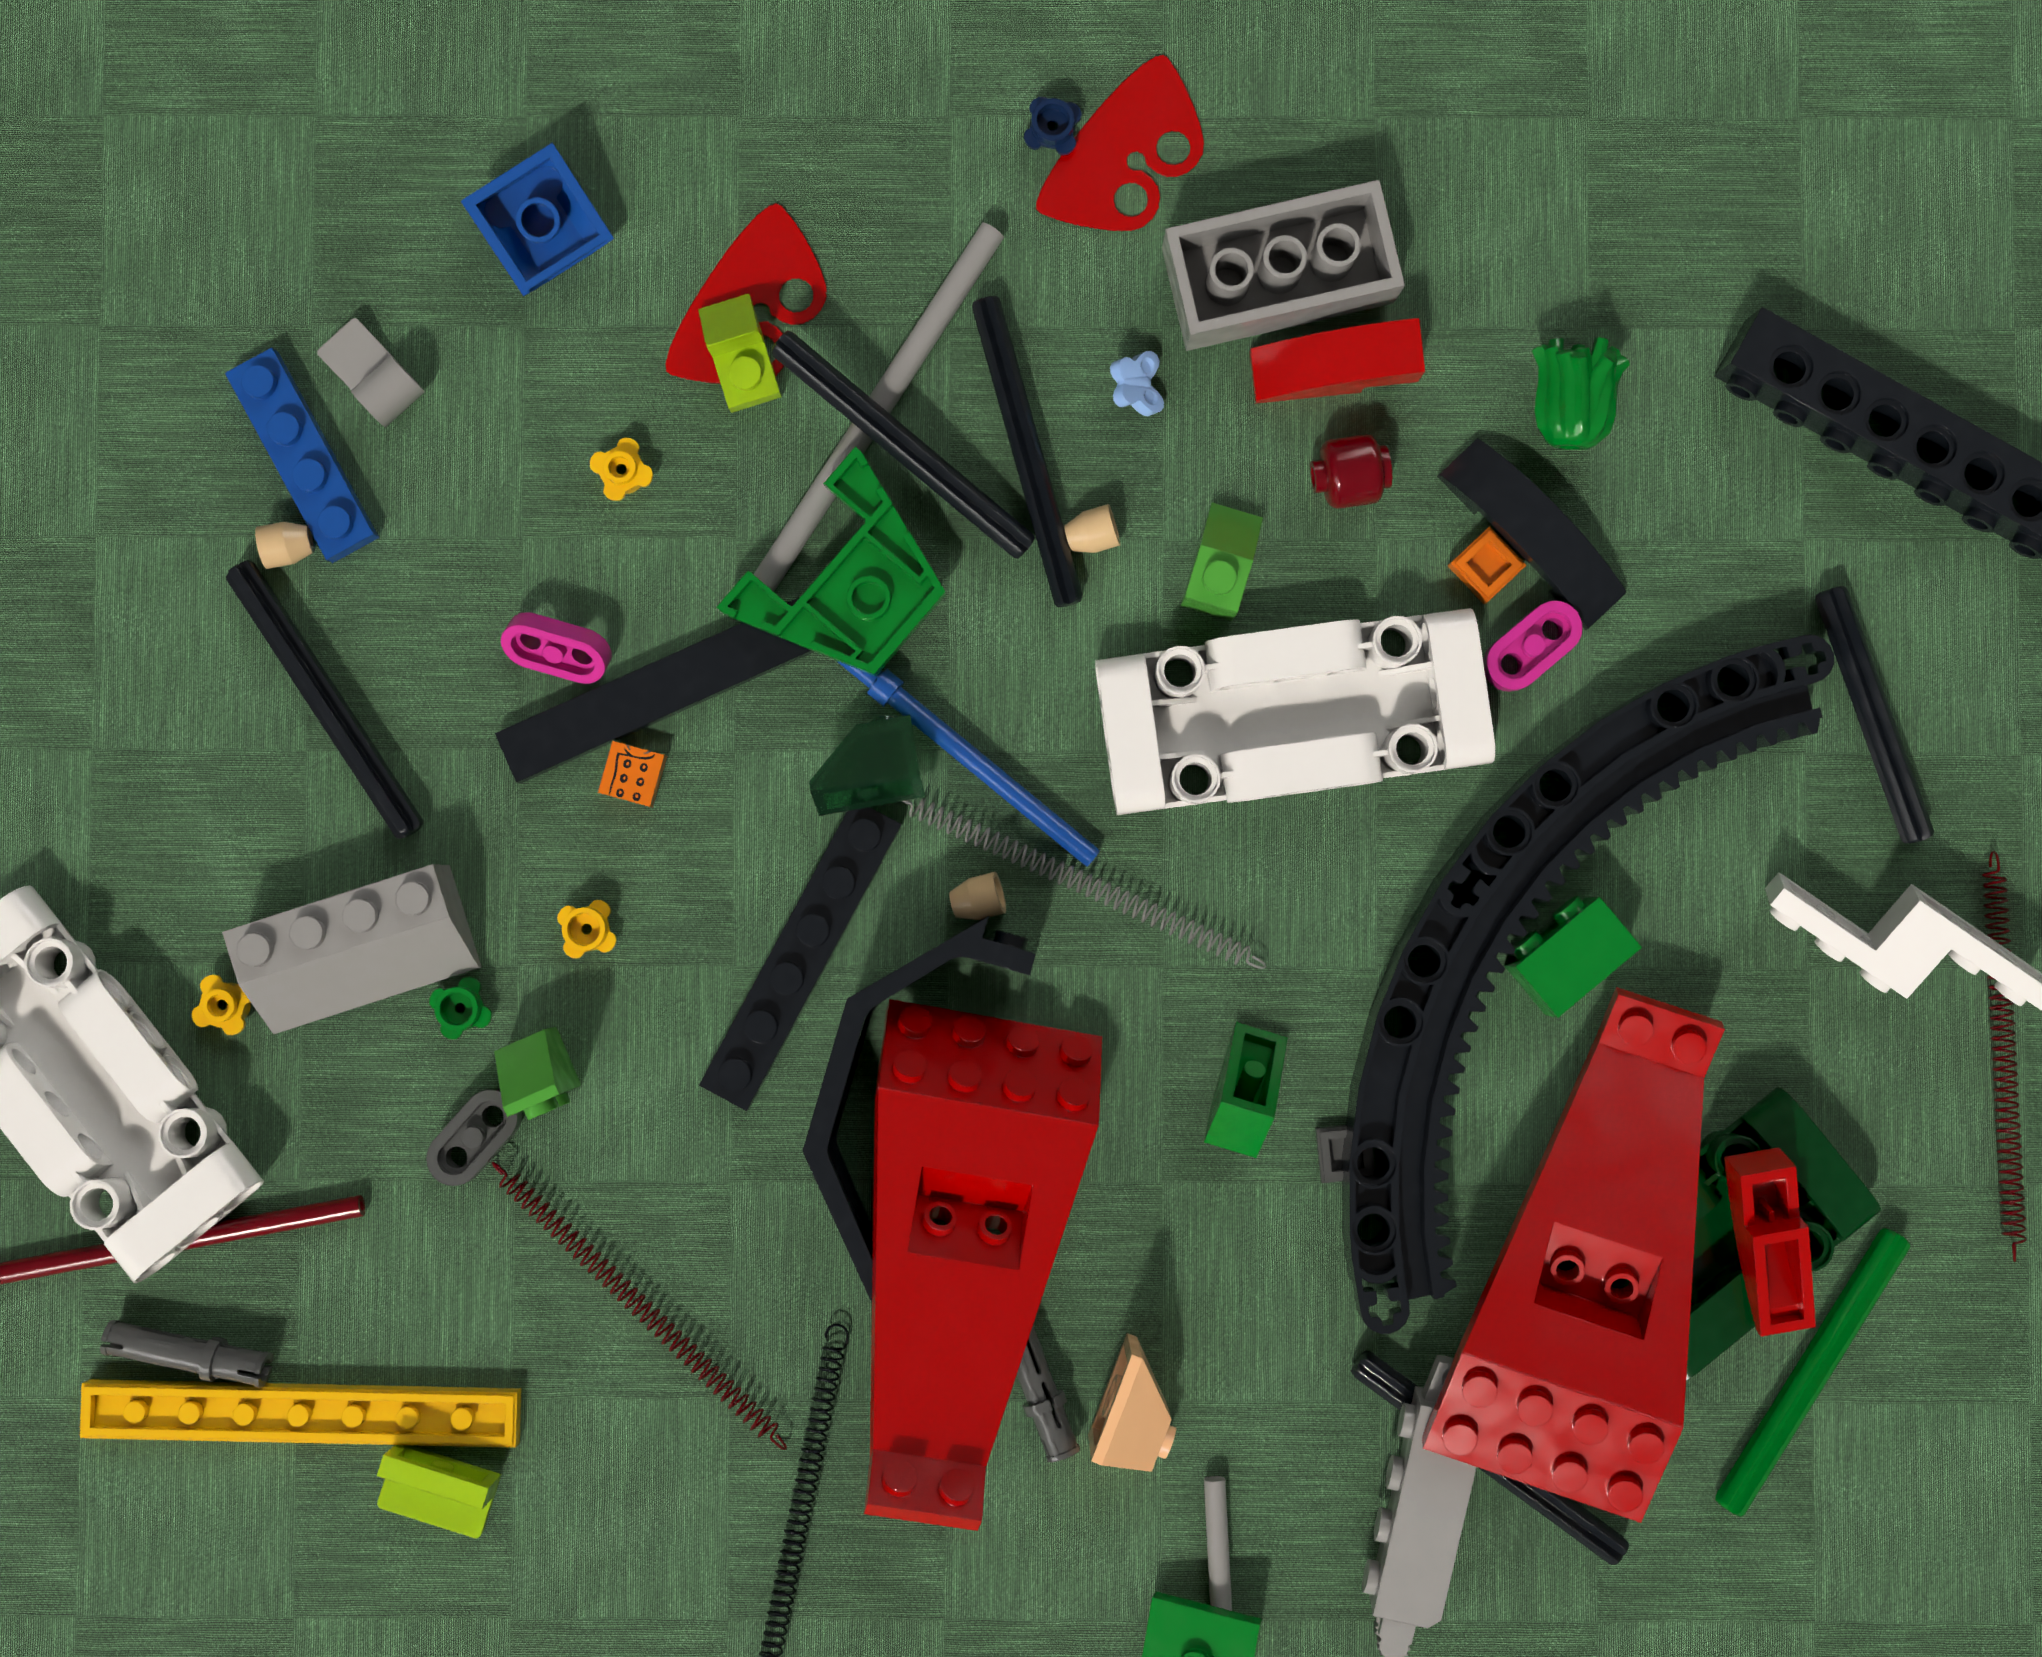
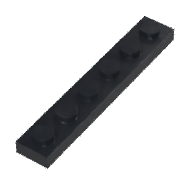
M856 799L852 801L699 1086L745 1111L750 1109L897 837L902 824Z

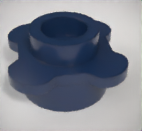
M1038 97L1034 99L1029 107L1032 118L1030 128L1024 133L1025 144L1032 150H1038L1041 147L1055 149L1059 155H1068L1073 152L1076 147V140L1073 137L1075 124L1080 122L1082 115L1079 106L1073 102L1066 103L1056 98ZM1055 122L1058 127L1056 130H1050L1048 124Z

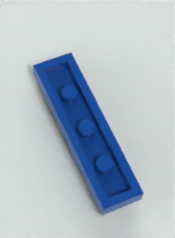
M271 347L225 373L325 559L334 563L380 538L279 352Z

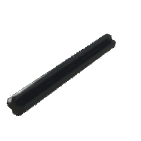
M1837 586L1822 591L1816 595L1815 601L1901 841L1905 844H1911L1926 840L1934 835V829L1848 589L1845 586Z

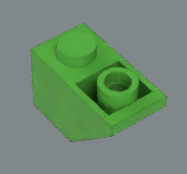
M556 1026L539 1031L494 1051L502 1105L507 1117L524 1111L528 1120L570 1103L567 1092L582 1086Z

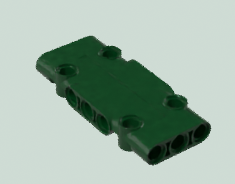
M1780 1087L1772 1090L1726 1129L1708 1134L1700 1144L1686 1381L1699 1373L1755 1327L1733 1228L1726 1171L1721 1163V1156L1726 1147L1736 1144L1740 1154L1779 1147L1796 1165L1800 1218L1809 1227L1812 1272L1826 1267L1832 1259L1834 1247L1840 1242L1845 1241L1881 1211V1206L1873 1194L1796 1100ZM1566 1260L1558 1264L1557 1267L1567 1271L1573 1269L1576 1263ZM1617 1279L1611 1286L1618 1289L1625 1288L1629 1285L1630 1281L1627 1279Z

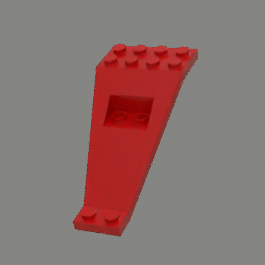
M1618 987L1615 988L1597 1035L1459 1344L1423 1433V1449L1640 1523L1642 1522L1684 1428L1704 1078L1725 1031L1722 1021ZM1566 1260L1576 1263L1573 1269L1567 1271L1557 1267L1559 1263ZM1617 1279H1627L1630 1281L1629 1285L1625 1288L1618 1289L1611 1286Z
M889 999L885 1015L875 1096L870 1462L864 1514L974 1531H978L982 1523L986 1466L1099 1127L1103 1036ZM931 1219L943 1220L947 1225H937ZM986 1228L998 1229L1001 1234H992Z

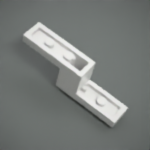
M1780 872L1777 873L1765 888L1769 903L1772 906L1769 911L1779 922L1794 931H1797L1801 926L1815 935L1817 939L1814 942L1823 952L1839 962H1842L1845 957L1862 968L1859 972L1861 976L1872 986L1884 993H1887L1892 988L1907 999L1948 954L1958 965L1971 974L1976 975L1980 970H1983L1996 979L1997 982L1994 984V987L2013 1003L2022 1006L2028 1001L2042 1011V973L1912 884L1869 933Z

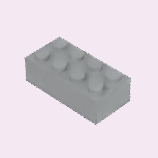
M1380 180L1167 228L1162 244V252L1186 351L1394 304L1405 286Z

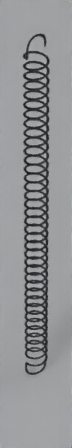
M841 1324L830 1325L826 1329L825 1338H827L828 1331L832 1327H842L846 1332L844 1347H822V1349L833 1351L842 1357L836 1359L820 1357L821 1360L833 1362L839 1365L840 1368L828 1369L818 1367L819 1370L835 1374L837 1378L825 1379L816 1377V1380L831 1383L835 1388H813L816 1391L826 1392L832 1395L833 1398H811L813 1401L824 1402L830 1405L831 1409L809 1408L811 1411L826 1414L829 1416V1419L807 1418L808 1421L824 1424L827 1426V1429L805 1428L808 1432L823 1435L825 1439L803 1438L806 1442L821 1445L823 1449L811 1450L801 1448V1451L817 1454L821 1459L814 1461L805 1458L799 1459L800 1462L812 1463L819 1467V1469L814 1471L803 1468L797 1469L798 1472L810 1473L817 1479L814 1481L800 1478L794 1479L798 1483L810 1484L814 1487V1490L792 1489L795 1493L811 1496L812 1500H790L792 1503L805 1504L810 1507V1510L805 1512L796 1509L788 1510L790 1513L806 1516L808 1521L786 1520L787 1523L804 1526L806 1531L784 1530L787 1534L800 1535L804 1538V1541L782 1540L784 1544L799 1546L802 1548V1551L795 1553L790 1550H780L782 1554L797 1556L800 1561L792 1563L787 1560H778L779 1564L794 1566L798 1571L795 1573L784 1570L775 1571L779 1575L792 1576L796 1580L793 1583L781 1580L773 1581L776 1585L790 1586L793 1588V1592L771 1591L773 1595L789 1597L791 1602L785 1604L775 1600L769 1601L773 1606L787 1607L789 1612L786 1614L777 1611L767 1612L770 1616L784 1617L787 1619V1623L765 1622L766 1625L771 1627H782L785 1633L763 1632L765 1636L781 1638L783 1643L777 1645L768 1641L761 1642V1645L765 1647H777L781 1650V1653L774 1655L770 1652L761 1651L759 1655L762 1657L781 1656L783 1654L781 1646L786 1642L782 1636L788 1633L785 1626L790 1623L787 1616L792 1613L789 1605L794 1603V1599L790 1595L796 1592L793 1585L798 1582L795 1575L800 1572V1568L797 1565L802 1562L799 1554L804 1552L801 1544L807 1541L803 1534L809 1531L805 1524L811 1521L808 1513L813 1511L809 1503L815 1501L811 1493L817 1490L813 1483L819 1480L815 1473L821 1470L818 1462L823 1460L820 1452L825 1450V1446L821 1442L828 1439L823 1432L830 1429L825 1422L832 1419L831 1415L827 1412L834 1409L830 1401L836 1399L832 1391L838 1389V1386L833 1381L840 1379L839 1374L835 1371L842 1369V1365L837 1361L842 1360L844 1355L839 1351L847 1347L849 1339L847 1328Z

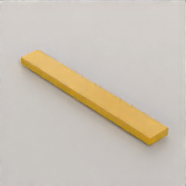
M89 1379L83 1382L81 1387L80 1438L514 1448L520 1443L521 1388L266 1383L264 1387L258 1388L242 1382Z

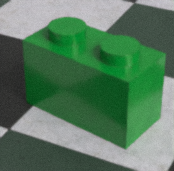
M1577 895L1569 899L1552 914V917L1557 922L1541 935L1534 930L1513 946L1516 950L1514 952L1515 957L1504 965L1546 1016L1559 1018L1642 948L1600 897H1585L1581 900Z

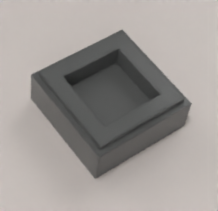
M1347 1126L1315 1128L1321 1183L1343 1181L1342 1152L1344 1138L1347 1135ZM1373 1147L1365 1149L1358 1157L1357 1166L1362 1175L1368 1176L1375 1173Z

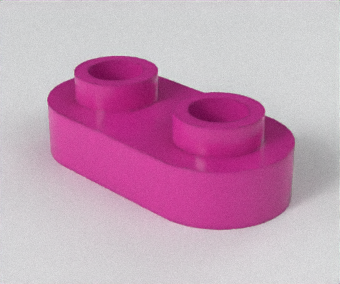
M1549 601L1533 609L1487 649L1483 658L1485 677L1489 683L1495 688L1507 692L1518 691L1533 683L1578 644L1582 635V621L1578 612L1571 605L1562 601ZM1545 621H1551L1558 627V636L1555 640H1550L1544 636L1542 626ZM1508 655L1516 659L1518 669L1515 674H1508L1502 669L1501 661L1504 656Z
M525 612L515 615L501 635L503 651L516 664L577 683L590 684L598 681L603 676L612 658L609 644L595 631L535 613Z

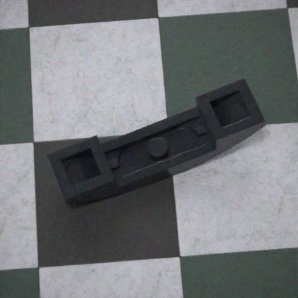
M1479 438L1437 476L1474 515L1479 511L1552 587L1549 593L1557 601L1571 605L1578 612L1582 621V627L1585 630L1589 629L1627 593L1609 565L1573 522L1530 479Z

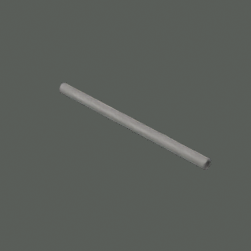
M984 222L981 223L869 397L888 413L892 412L1003 241L1004 236L993 226ZM853 423L847 429L753 574L773 592H775L836 498L835 495L825 488L823 483L855 446L864 455L873 441Z

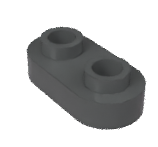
M499 1088L487 1089L475 1094L430 1144L426 1161L431 1175L440 1183L448 1186L462 1185L476 1178L518 1131L522 1122V1111L507 1117L502 1105ZM492 1105L499 1107L503 1112L504 1117L500 1125H494L488 1120L487 1112ZM455 1146L463 1148L467 1153V1161L464 1166L455 1164L451 1158V1152Z

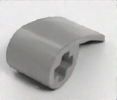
M356 318L351 319L317 350V355L350 388L351 393L365 409L385 428L425 393L413 377Z

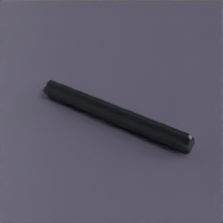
M987 296L973 302L974 318L1053 601L1057 607H1067L1080 602L1083 594L1001 301L998 296Z
M786 331L772 347V355L1013 558L1018 559L1024 555L1035 539L1028 529L792 331Z
M247 560L228 570L229 573L226 575L227 582L394 836L398 839H403L417 832L423 825L422 817L255 563Z
M1365 1350L1358 1356L1351 1368V1372L1356 1379L1398 1410H1401L1403 1403H1412L1416 1384L1371 1351ZM1479 1468L1608 1564L1617 1565L1627 1553L1629 1548L1628 1541L1574 1500Z

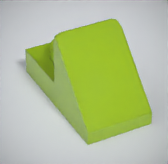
M750 294L698 309L706 347L713 358L730 412L733 413L781 398L782 395Z

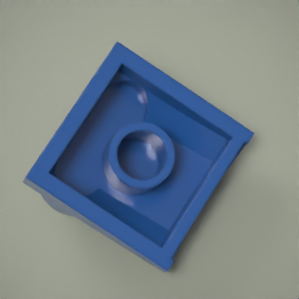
M553 142L461 200V203L523 297L614 240V237Z

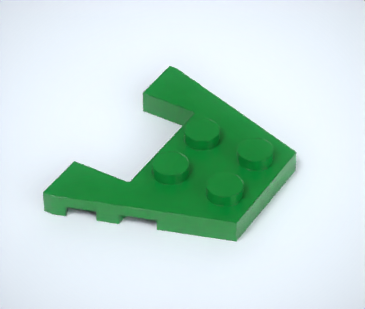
M855 446L823 483L826 489L865 521L855 535L793 606L788 605L748 570L716 608L725 616L876 677L946 596V591L908 531L863 453Z

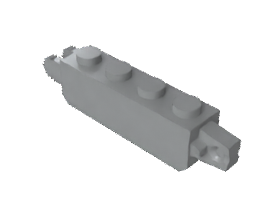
M1436 1356L1424 1388L1415 1386L1412 1403L1402 1404L1397 1427V1435L1404 1437L1400 1456L1391 1455L1386 1473V1489L1392 1490L1388 1509L1379 1507L1374 1526V1541L1380 1542L1376 1560L1368 1559L1364 1569L1362 1592L1369 1594L1372 1614L1376 1618V1621H1374V1632L1377 1636V1649L1380 1655L1384 1657L1408 1656L1407 1652L1410 1651L1416 1626L1428 1629L1442 1620L1477 1468L1423 1449V1433L1454 1359L1448 1356Z

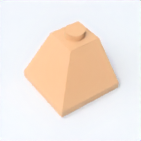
M1127 1333L1088 1434L1091 1461L1102 1466L1152 1472L1157 1457L1167 1458L1175 1438L1176 1427L1170 1425L1172 1419L1169 1408L1138 1338Z

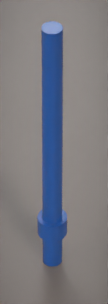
M838 662L869 688L867 694L883 707L889 704L1086 867L1101 851L902 688L904 682L889 669H886L884 672L880 671L875 677Z

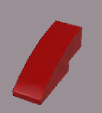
M1419 318L1320 332L1251 348L1249 351L1255 404L1361 393L1366 387L1418 382L1425 373Z
M1779 1147L1724 1157L1739 1260L1758 1334L1763 1337L1816 1327L1809 1227L1800 1218L1796 1165Z

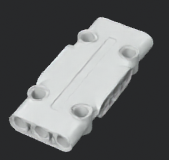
M1471 608L1409 617L1392 616L1384 620L1360 623V620L1353 619L1221 637L1205 642V645L1175 646L1164 651L1095 660L1108 764L1117 815L1227 800V803L1371 784L1381 782L1383 778L1490 764L1495 760V739L1479 630L1475 613ZM1394 630L1401 634L1405 641V651L1402 656H1391L1382 649L1381 635L1383 631ZM1175 659L1187 662L1193 671L1192 682L1184 687L1170 684L1165 677L1164 666L1169 661ZM1402 736H1410L1420 745L1421 756L1415 765L1402 762L1397 755L1396 745ZM1190 765L1198 766L1206 772L1208 786L1204 793L1191 795L1181 787L1179 781L1180 773L1184 767Z
M31 885L23 886L0 899V1129L47 1188L61 1197H70V1213L74 1221L82 1228L95 1230L104 1241L105 1247L133 1283L141 1282L169 1263L259 1189L264 1180L227 1135L226 1122L223 1116L216 1110L206 1107L195 1094L198 1091V1084L195 1078L125 988L112 975L96 968V959L91 948L85 943L74 940L34 887ZM63 951L67 958V966L62 975L58 976L54 970V961L59 952ZM190 1119H194L198 1123L201 1131L200 1139L195 1146H192L185 1137V1128ZM104 1190L113 1199V1208L108 1216L99 1207V1198Z

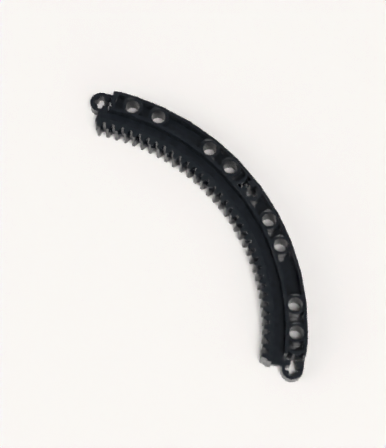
M1802 635L1754 647L1718 659L1651 687L1585 725L1531 767L1478 820L1431 882L1398 941L1369 1011L1350 1085L1346 1118L1347 1135L1344 1138L1342 1152L1343 1243L1348 1278L1353 1283L1356 1308L1362 1321L1372 1331L1380 1334H1391L1400 1330L1406 1324L1410 1314V1299L1431 1296L1433 1299L1443 1298L1445 1293L1457 1287L1456 1281L1446 1272H1443L1453 1265V1260L1443 1251L1439 1250L1451 1244L1450 1238L1442 1231L1435 1229L1449 1222V1216L1434 1208V1206L1448 1201V1194L1434 1187V1184L1447 1180L1449 1177V1173L1435 1166V1162L1450 1157V1152L1437 1145V1140L1452 1136L1453 1131L1440 1124V1118L1455 1115L1456 1112L1455 1108L1443 1100L1444 1096L1459 1094L1460 1088L1450 1082L1448 1078L1449 1074L1464 1073L1465 1067L1454 1059L1455 1053L1471 1051V1046L1460 1038L1462 1032H1477L1478 1026L1468 1017L1469 1012H1485L1486 1006L1476 997L1478 991L1494 992L1496 987L1485 976L1488 972H1504L1505 968L1496 958L1497 954L1513 955L1516 951L1507 939L1508 935L1525 936L1527 931L1519 919H1536L1539 916L1532 901L1549 902L1552 899L1545 885H1563L1566 880L1560 869L1563 871L1577 870L1580 864L1576 855L1593 854L1595 848L1592 841L1608 840L1611 837L1608 828L1626 825V816L1643 812L1644 803L1660 800L1662 798L1661 792L1676 790L1680 787L1679 782L1699 777L1698 772L1713 770L1717 768L1718 763L1737 759L1738 755L1755 752L1758 748L1818 733L1820 718H1823L1821 708L1812 709L1807 685L1825 679L1833 668L1834 653L1831 646L1823 638L1816 635ZM1802 646L1805 654H1814L1816 657V664L1808 667V674L1806 668L1801 666L1786 670L1783 661L1802 654ZM1721 669L1730 672L1735 679L1736 687L1732 696L1723 693L1718 686L1717 677ZM1662 694L1668 695L1676 703L1677 713L1672 722L1663 719L1658 712L1657 703ZM1546 772L1553 773L1561 782V793L1555 801L1546 799L1540 791V779ZM1501 817L1510 820L1515 826L1516 837L1509 847H1503L1498 844L1493 835L1494 825ZM1470 872L1478 876H1486L1483 881L1481 879H1469L1465 884L1462 892L1468 897L1466 903L1451 904L1454 895L1448 890L1449 884H1462ZM1424 945L1430 950L1433 963L1427 973L1417 976L1411 971L1408 958L1415 947ZM1401 1006L1408 1013L1409 1024L1402 1034L1391 1036L1385 1029L1384 1018L1391 1008ZM1367 1148H1379L1383 1156L1382 1166L1373 1175H1362L1357 1166L1359 1155ZM1369 1214L1381 1215L1383 1220L1381 1233L1371 1240L1360 1239L1357 1232L1360 1220ZM1394 1278L1393 1283L1382 1284L1386 1297L1390 1301H1397V1307L1389 1309V1319L1382 1321L1376 1312H1369V1307L1377 1304V1295L1372 1286L1363 1287L1362 1279L1369 1283L1381 1284Z

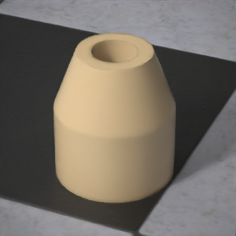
M1109 504L1083 511L1064 525L1071 551L1097 553L1121 545L1116 522Z
M279 522L257 526L255 529L258 553L266 569L295 564L315 551L312 533L306 525Z
M996 872L968 878L949 893L951 907L956 918L982 920L988 916L994 917L1006 913L1005 896Z

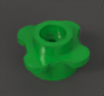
M473 977L462 978L458 986L446 990L439 988L430 995L429 1004L434 1009L437 1021L441 1024L440 1031L444 1037L458 1039L462 1036L463 1031L474 1026L484 1028L490 1024L492 1011L483 1004L479 994L481 984L477 979ZM463 1003L466 1009L463 1013L457 1012V1004Z

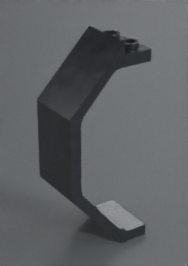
M990 916L846 1000L802 1152L871 1303L873 1226L837 1141L839 1126L871 1016L875 1008L882 1001L954 958L967 957L1030 975L1036 952L1026 949L1028 938L996 930L994 939L984 937Z

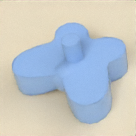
M1145 351L1134 356L1132 359L1130 357H1123L1111 363L1110 373L1117 382V387L1113 393V400L1117 406L1126 407L1131 405L1143 416H1150L1162 411L1164 408L1163 398L1151 385V379L1155 375L1160 362L1156 353Z

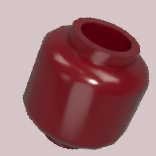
M1358 435L1325 441L1320 450L1319 460L1310 462V476L1314 493L1323 492L1329 506L1338 509L1379 502L1384 489L1391 488L1392 464L1387 446H1379L1376 439L1371 435Z

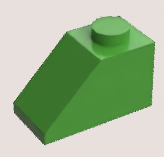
M1211 503L1181 602L1182 607L1229 621L1234 619L1238 613L1254 560L1263 517Z

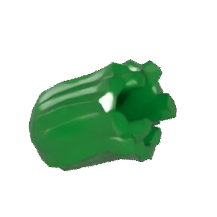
M1564 338L1550 339L1548 344H1541L1532 350L1539 368L1534 409L1537 427L1544 440L1554 448L1584 450L1595 447L1611 433L1616 417L1618 384L1622 373L1630 365L1629 360L1621 355L1616 347H1609V340L1606 338H1594L1591 354L1589 347H1585L1583 344H1576L1571 349L1564 350Z

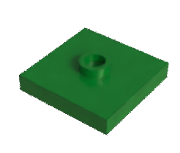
M1156 1591L1152 1596L1142 1657H1256L1263 1619Z

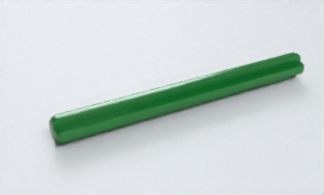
M1887 1228L1879 1231L1715 1495V1500L1732 1514L1740 1517L1746 1514L1910 1249L1911 1243L1900 1234Z

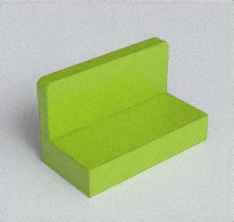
M394 1445L383 1455L377 1473L378 1477L385 1479L377 1506L380 1509L476 1539L484 1532L502 1474L411 1445Z

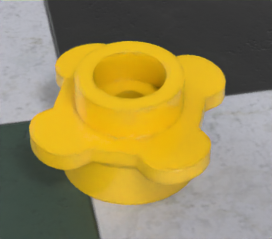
M622 438L619 440L617 447L606 453L596 452L590 459L591 470L600 475L605 484L603 492L612 501L624 499L626 494L633 493L640 487L649 486L653 480V471L649 466L644 465L638 454L640 447L634 439ZM619 465L626 466V472L624 474L617 473V467Z
M594 900L587 907L576 909L573 906H565L560 910L557 920L562 925V935L565 940L563 950L566 955L571 958H580L587 951L598 949L606 953L615 947L617 937L610 931L608 921L611 908L605 901ZM585 924L591 925L592 931L590 934H585L582 931Z
M218 975L205 977L200 983L202 996L199 1006L192 1010L193 1022L199 1027L212 1025L222 1028L227 1035L239 1034L245 1028L246 1023L244 1019L250 1012V1000L238 984L223 982L222 978ZM225 1000L227 1002L225 1010L219 1008V1001Z

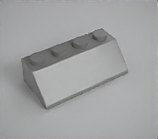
M431 864L222 932L238 985L273 1034H278L482 968L450 865Z

